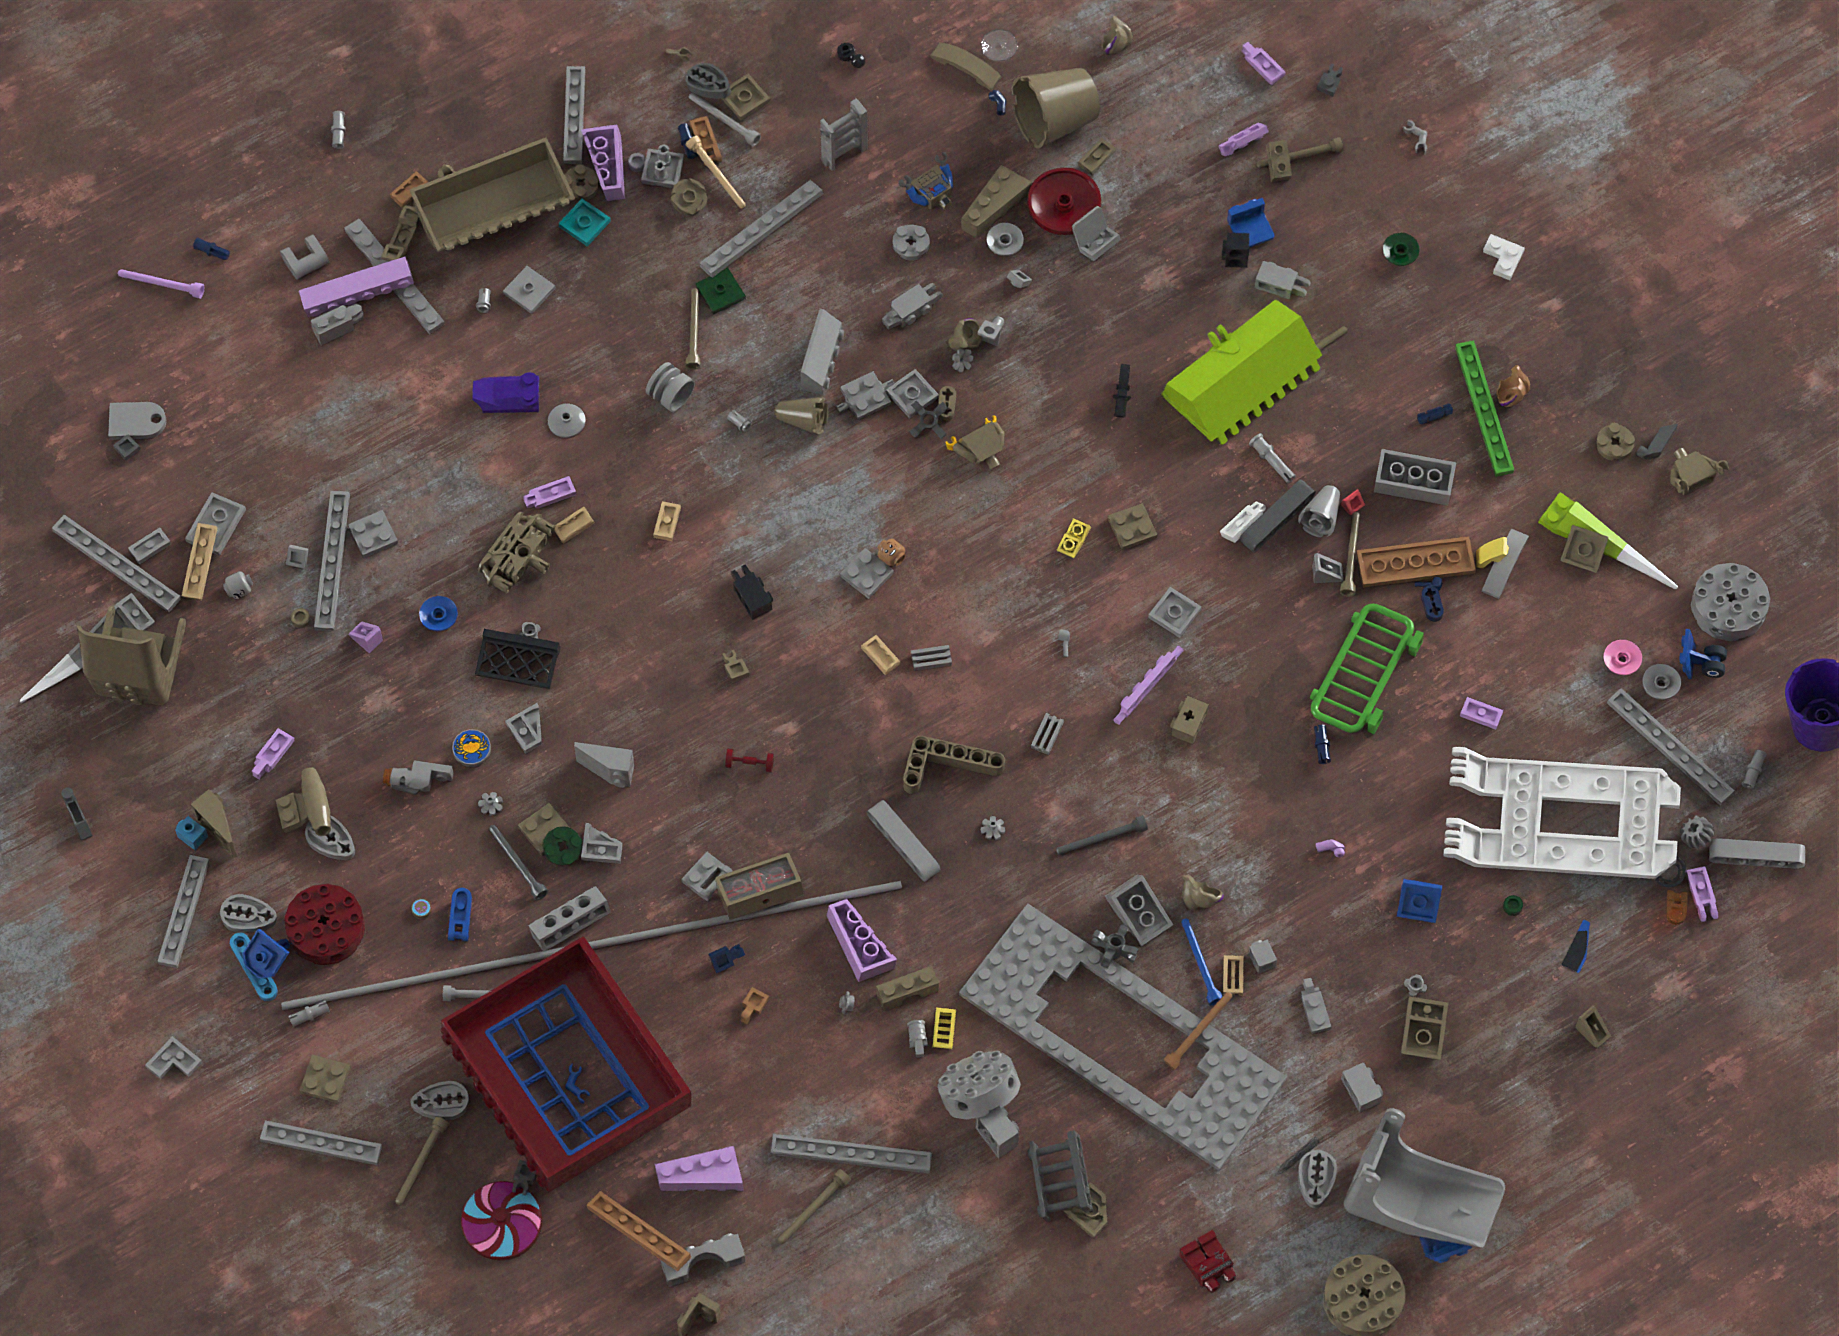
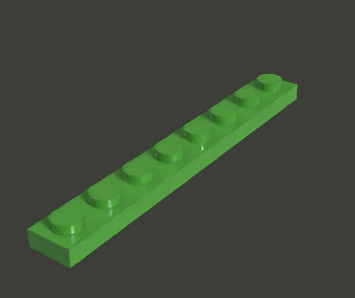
M1474 340L1456 344L1455 349L1495 477L1514 473V467Z

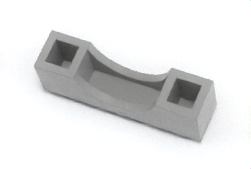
M726 1234L719 1240H708L702 1243L701 1246L685 1248L690 1253L691 1258L679 1271H676L662 1260L661 1265L670 1287L688 1281L689 1272L693 1265L703 1259L717 1260L726 1268L744 1263L746 1259L738 1234Z

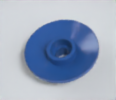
M434 596L422 604L419 616L422 624L427 629L444 631L456 622L458 611L451 599L444 596Z

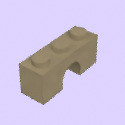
M932 966L876 986V995L883 1011L901 1006L903 1000L912 995H919L920 998L939 992V982Z

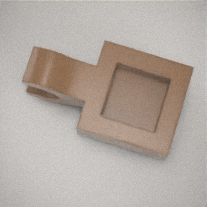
M752 987L742 1002L745 1010L740 1016L742 1018L740 1021L748 1025L754 1012L760 1015L769 1001V996Z

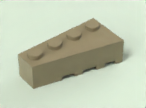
M1001 165L961 218V230L976 238L979 237L997 219L1006 215L1008 210L1013 206H1017L1024 197H1028L1032 182Z

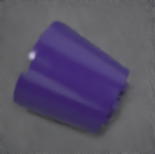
M1826 658L1807 661L1792 672L1785 687V699L1793 733L1796 739L1808 749L1819 752L1831 751L1839 747V663L1836 660Z

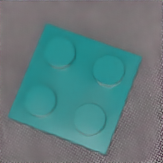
M581 199L559 222V227L588 247L611 222V219L593 205Z

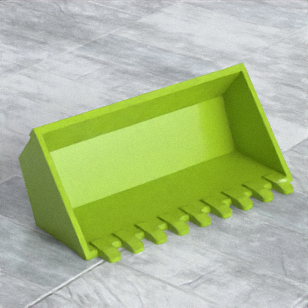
M1276 299L1233 333L1228 334L1226 329L1220 324L1216 327L1221 337L1220 341L1214 332L1208 333V338L1213 345L1210 350L1169 381L1161 393V396L1211 442L1217 438L1220 444H1225L1228 441L1224 434L1227 429H1229L1232 435L1238 434L1239 429L1236 422L1240 420L1244 426H1248L1251 423L1247 415L1250 411L1256 417L1261 416L1262 410L1259 404L1263 402L1267 408H1271L1274 405L1271 398L1273 393L1279 399L1284 398L1286 394L1282 386L1287 384L1290 390H1294L1297 387L1294 380L1295 376L1298 375L1302 381H1305L1309 378L1305 370L1308 366H1310L1313 372H1317L1320 369L1317 359L1322 356V353L1317 348L1302 317Z

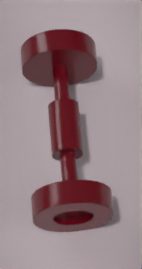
M727 749L725 768H732L733 761H740L742 764L756 765V763L766 764V772L772 773L773 753L767 754V760H757V757H733L734 749Z

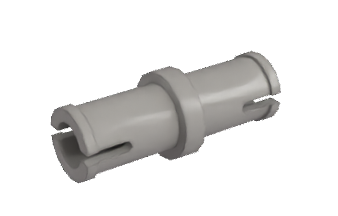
M342 111L333 112V126L331 127V132L333 133L332 147L336 149L344 147L346 128L344 126L345 113Z
M1755 750L1751 763L1746 768L1747 773L1742 782L1743 787L1754 789L1757 777L1762 772V764L1767 756L1764 751Z
M326 1000L314 1006L304 1007V1010L289 1015L293 1027L308 1020L311 1022L315 1017L330 1012Z

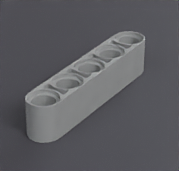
M881 800L867 811L870 820L924 882L941 871L937 861L884 800Z
M1712 839L1709 842V861L1719 864L1799 869L1805 867V846L1793 843Z

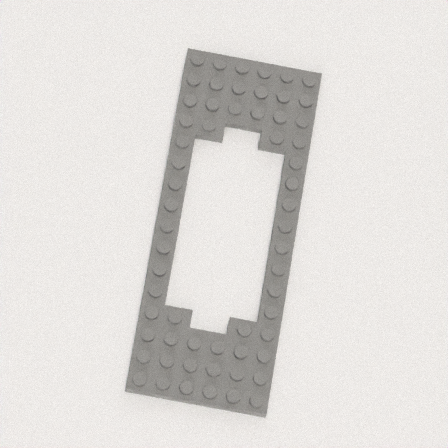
M1027 904L960 990L959 995L1220 1171L1285 1083L1287 1076L1211 1025H1208L1195 1040L1208 1049V1052L1197 1065V1070L1208 1076L1207 1080L1192 1099L1178 1091L1167 1107H1162L1036 1022L1049 1004L1037 994L1053 973L1067 982L1081 964L1187 1036L1192 1033L1202 1019L1112 960L1108 969L1101 966L1103 953L1030 904Z

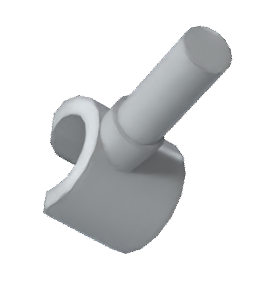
M1061 629L1058 640L1064 641L1063 657H1068L1070 633L1067 630Z

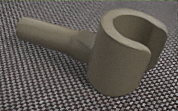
M682 47L680 50L666 49L667 54L678 55L684 61H689L690 59L686 55L692 54L686 47Z

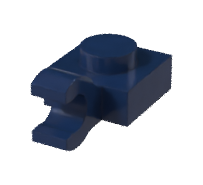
M738 944L730 950L725 946L708 955L714 971L719 973L734 966L733 960L743 957L745 953Z

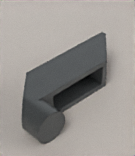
M1678 424L1661 427L1648 449L1641 445L1636 456L1642 459L1660 457L1675 433Z
M68 787L64 788L61 794L81 840L93 836L73 790Z

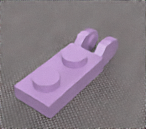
M1706 867L1686 870L1688 884L1701 922L1706 921L1704 906H1709L1712 918L1718 919L1715 905L1716 900Z

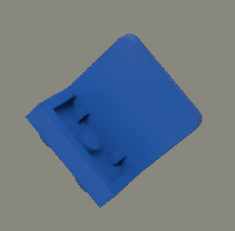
M1263 198L1252 199L1246 204L1235 205L1228 209L1227 222L1232 232L1249 233V248L1274 239V232L1264 214L1265 202Z
M1419 1237L1425 1257L1438 1261V1263L1450 1260L1449 1257L1455 1254L1457 1256L1467 1254L1468 1250L1472 1248L1470 1245Z

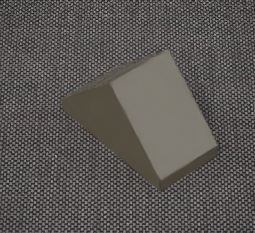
M1591 1006L1578 1018L1575 1028L1595 1048L1601 1046L1611 1037L1595 1006Z

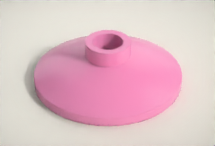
M1616 640L1606 647L1604 662L1613 673L1630 675L1641 666L1642 653L1633 642ZM1622 658L1625 662H1621L1619 659Z

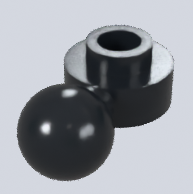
M842 43L838 46L837 55L841 61H851L855 68H862L865 65V57L862 54H856L855 48L851 43Z

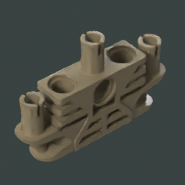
M523 512L517 513L479 564L478 571L484 573L488 587L493 585L507 594L513 584L516 585L530 566L545 574V569L548 571L550 563L537 556L547 544V535L551 536L556 526L542 519V514L523 516ZM522 554H527L526 557H520Z

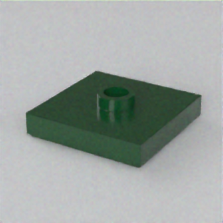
M729 268L722 270L713 278L709 276L695 283L696 288L713 315L746 299V295Z

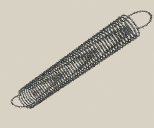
M1314 1137L1312 1142L1310 1140V1143H1307L1308 1145H1304V1148H1301L1302 1150H1298L1300 1152H1296V1155H1292L1294 1157H1290V1160H1286L1288 1162H1284V1165L1281 1166L1287 1171L1291 1164L1293 1166L1297 1159L1299 1161L1303 1157V1153L1305 1155L1317 1145V1142L1318 1144L1320 1143L1317 1140L1318 1138Z

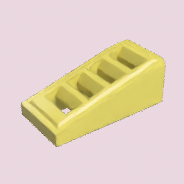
M936 1008L932 1047L952 1049L955 1009ZM939 1016H951V1020L939 1019ZM939 1023L950 1024V1028L939 1027ZM938 1031H948L950 1034L941 1035L938 1034ZM937 1038L949 1039V1043L937 1042Z

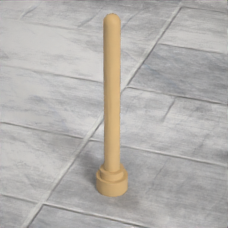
M694 136L686 143L689 150H693V152L700 156L740 208H744L746 206L745 202L703 150L702 141L699 137Z

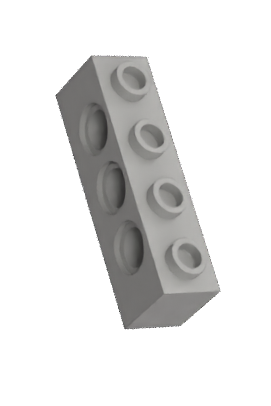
M594 886L528 926L532 937L544 952L611 913L605 897Z

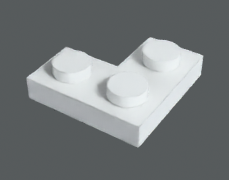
M1490 234L1483 252L1499 258L1493 274L1511 280L1525 247Z

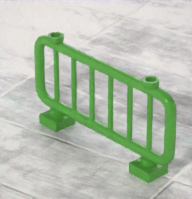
M1373 603L1364 606L1360 613L1355 611L1351 619L1354 625L1319 690L1314 689L1310 696V699L1313 700L1310 707L1311 713L1315 718L1349 733L1360 731L1365 723L1368 724L1367 732L1376 733L1383 719V710L1376 708L1374 713H1371L1406 645L1409 647L1408 654L1415 657L1424 638V633L1418 630L1412 636L1414 624L1410 618ZM1375 611L1405 624L1407 629L1402 636L1369 622L1365 618L1369 612ZM1362 624H1367L1401 639L1396 650L1393 651L1358 636L1357 633ZM1354 639L1393 654L1387 667L1349 651ZM1346 654L1384 669L1385 671L1379 682L1340 666ZM1338 669L1377 685L1371 698L1333 682L1332 680ZM1333 685L1367 700L1368 703L1363 713L1324 697L1329 686ZM1323 700L1358 715L1360 718L1355 725H1349L1321 713L1318 707Z

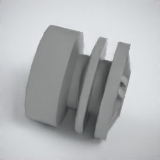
M667 362L661 365L651 376L646 386V394L653 397L656 401L661 400V405L669 411L676 412L691 396L695 387V381L684 373L680 374L678 368H674V365Z

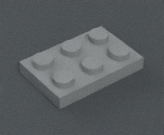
M211 492L185 538L186 542L193 545L198 523L217 526L212 553L220 556L246 511V507Z

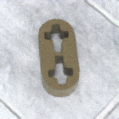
M945 386L939 392L938 406L944 402L949 408L948 415L943 413L939 416V419L945 422L952 420L955 415L956 391L951 386ZM946 393H950L949 401H946Z

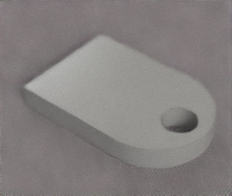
M110 403L109 440L122 439L127 434L132 439H149L158 436L166 426L165 412L156 403ZM155 417L162 418L159 423L152 422V419Z

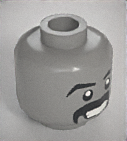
M238 571L226 577L223 586L229 597L239 599L250 594L253 582L249 574L245 575L243 572Z

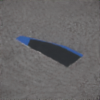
M1586 920L1582 921L1562 962V966L1577 973L1581 971L1587 957L1590 922Z

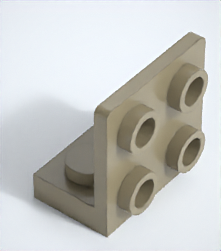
M701 1293L696 1298L692 1297L687 1306L689 1308L686 1314L682 1313L677 1321L679 1336H686L699 1314H702L701 1317L708 1322L714 1321L718 1323L721 1318L720 1304Z

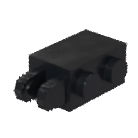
M745 564L741 566L742 572L745 574L744 577L740 578L736 570L731 571V575L735 580L733 582L734 592L753 620L771 611L774 600L770 592L764 590L762 579L756 577L754 572L751 573Z

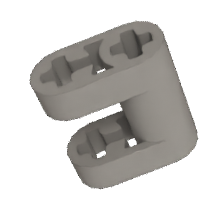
M313 234L304 239L311 254L297 260L289 247L280 251L284 262L296 280L329 263L325 251Z

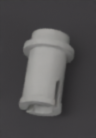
M483 288L479 290L476 308L481 313L488 312L491 307L489 303L491 291L485 288V293H483Z
M732 410L728 414L727 419L735 424L739 431L746 432L750 429L751 423L748 418L745 419L736 410Z

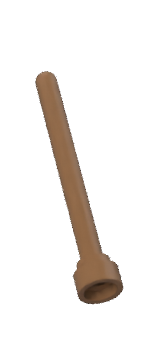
M1225 993L1174 1053L1166 1055L1163 1061L1170 1068L1175 1070L1180 1065L1181 1056L1231 1000V993Z

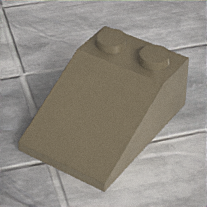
M208 789L191 804L195 818L235 858L237 855L224 812L223 800L217 793L213 794Z

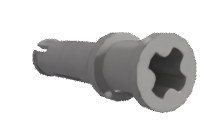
M1261 433L1251 439L1249 445L1259 452L1260 458L1266 459L1287 484L1293 481L1291 478L1295 479L1296 475L1274 452V447L1263 439Z

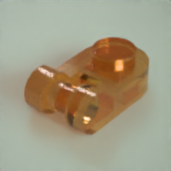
M1671 890L1667 891L1666 918L1671 924L1679 925L1684 922L1687 914V892L1674 893ZM1673 901H1680V904H1674Z

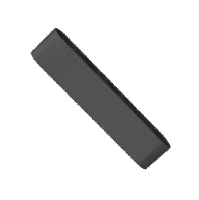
M1299 480L1241 535L1239 541L1253 553L1257 552L1312 500L1316 491L1303 480Z

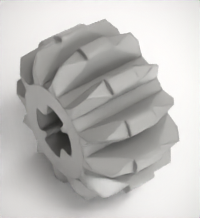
M1695 816L1693 820L1688 818V823H1682L1684 828L1680 829L1681 840L1688 847H1694L1698 850L1701 845L1705 847L1706 842H1711L1710 837L1714 836L1713 826L1706 818Z

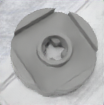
M905 225L897 228L893 236V249L901 258L917 260L925 252L927 253L929 249V235L924 227ZM912 239L916 242L913 245H909L907 241Z

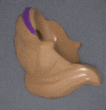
M1515 365L1511 369L1512 375L1500 381L1496 396L1501 406L1512 407L1517 405L1530 391V381L1521 371L1519 365Z

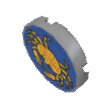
M469 729L462 731L456 736L453 741L452 751L455 759L462 763V765L476 767L483 764L490 756L491 744L489 738L483 732Z

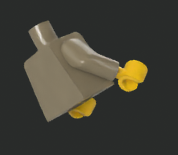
M993 415L992 421H988L985 418L984 426L959 439V443H957L954 436L951 437L953 443L945 442L948 450H954L970 462L979 464L985 460L991 470L1000 465L995 454L1003 450L1004 431L996 422V416Z

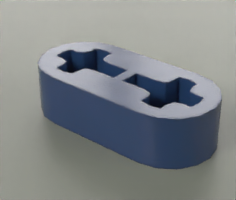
M1426 586L1421 593L1424 611L1427 619L1437 622L1442 619L1444 612L1439 591L1434 586ZM1428 592H1430V594L1433 595L1432 601H1430V597L1427 596ZM1433 606H1434V608H1435V611L1438 612L1437 615H1435V614L1432 612V607H1433Z

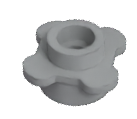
M525 622L522 624V632L519 635L538 638L537 634L541 628L538 624Z
M1417 974L1404 981V986L1409 989L1410 996L1414 997L1417 993L1427 990V985L1424 984L1421 975Z
M848 991L845 995L841 996L839 1001L842 1014H845L846 1011H852L854 1007V996L849 995Z

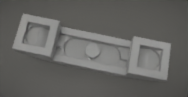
M1511 529L1507 536L1508 554L1500 562H1494L1483 586V593L1497 599L1500 598L1515 563L1529 538L1528 535Z

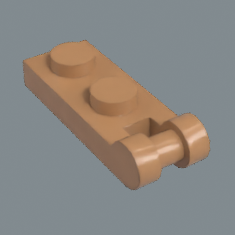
M708 117L690 120L693 135L698 136L702 141V148L706 154L713 151L714 154L709 155L710 159L713 162L716 161V163L722 162Z

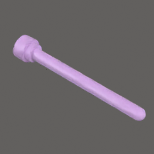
M126 270L118 271L120 277L186 291L196 298H202L204 293V284L196 282L189 285Z

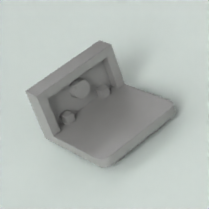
M1096 206L1072 225L1080 253L1093 261L1121 240L1118 233L1107 227L1102 208Z

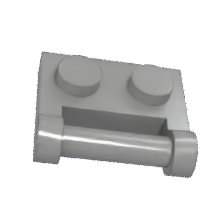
M706 852L682 878V883L704 900L709 901L712 897L711 894L717 889L716 881L714 880L706 889L702 887L718 870L721 872L718 876L733 870L721 863L709 852Z

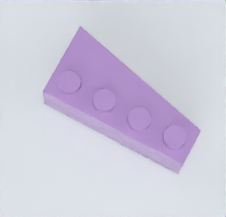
M611 125L582 129L581 131L606 200L625 199L622 142L618 126Z
M847 899L829 905L826 916L858 982L895 968L897 961L895 956L889 953L885 944L879 941L871 927L865 924L861 915Z
M734 1146L655 1164L660 1191H743V1183Z

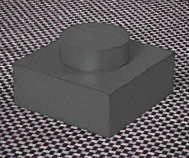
M128 434L113 445L114 449L125 461L141 450L140 446Z

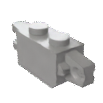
M934 283L924 288L917 284L892 301L891 311L882 318V322L888 329L898 325L901 327L907 324L910 325L919 316L929 313L932 305L939 301L943 294L939 291L929 296L936 288Z

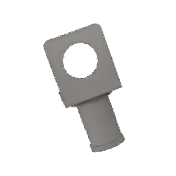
M999 316L994 317L992 322L985 320L977 334L982 336V341L998 346L1004 320Z

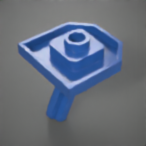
M257 929L243 952L245 968L259 979L275 976L289 954L287 951L290 947L288 940L281 939L276 942L261 929Z

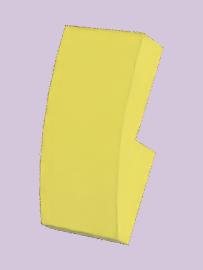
M1073 518L1057 551L1075 558L1091 526Z
M1507 538L1495 539L1476 550V567L1483 569L1491 561L1500 562L1507 556L1509 551Z

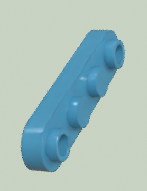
M244 933L234 934L230 939L232 951L260 999L272 1001L278 994L275 982L272 977L259 979L245 968L243 952L250 939ZM238 943H244L242 947L237 946ZM271 990V993L265 994V991Z

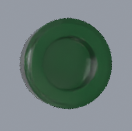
M1516 895L1508 896L1503 903L1505 913L1510 916L1520 914L1523 909L1522 899Z

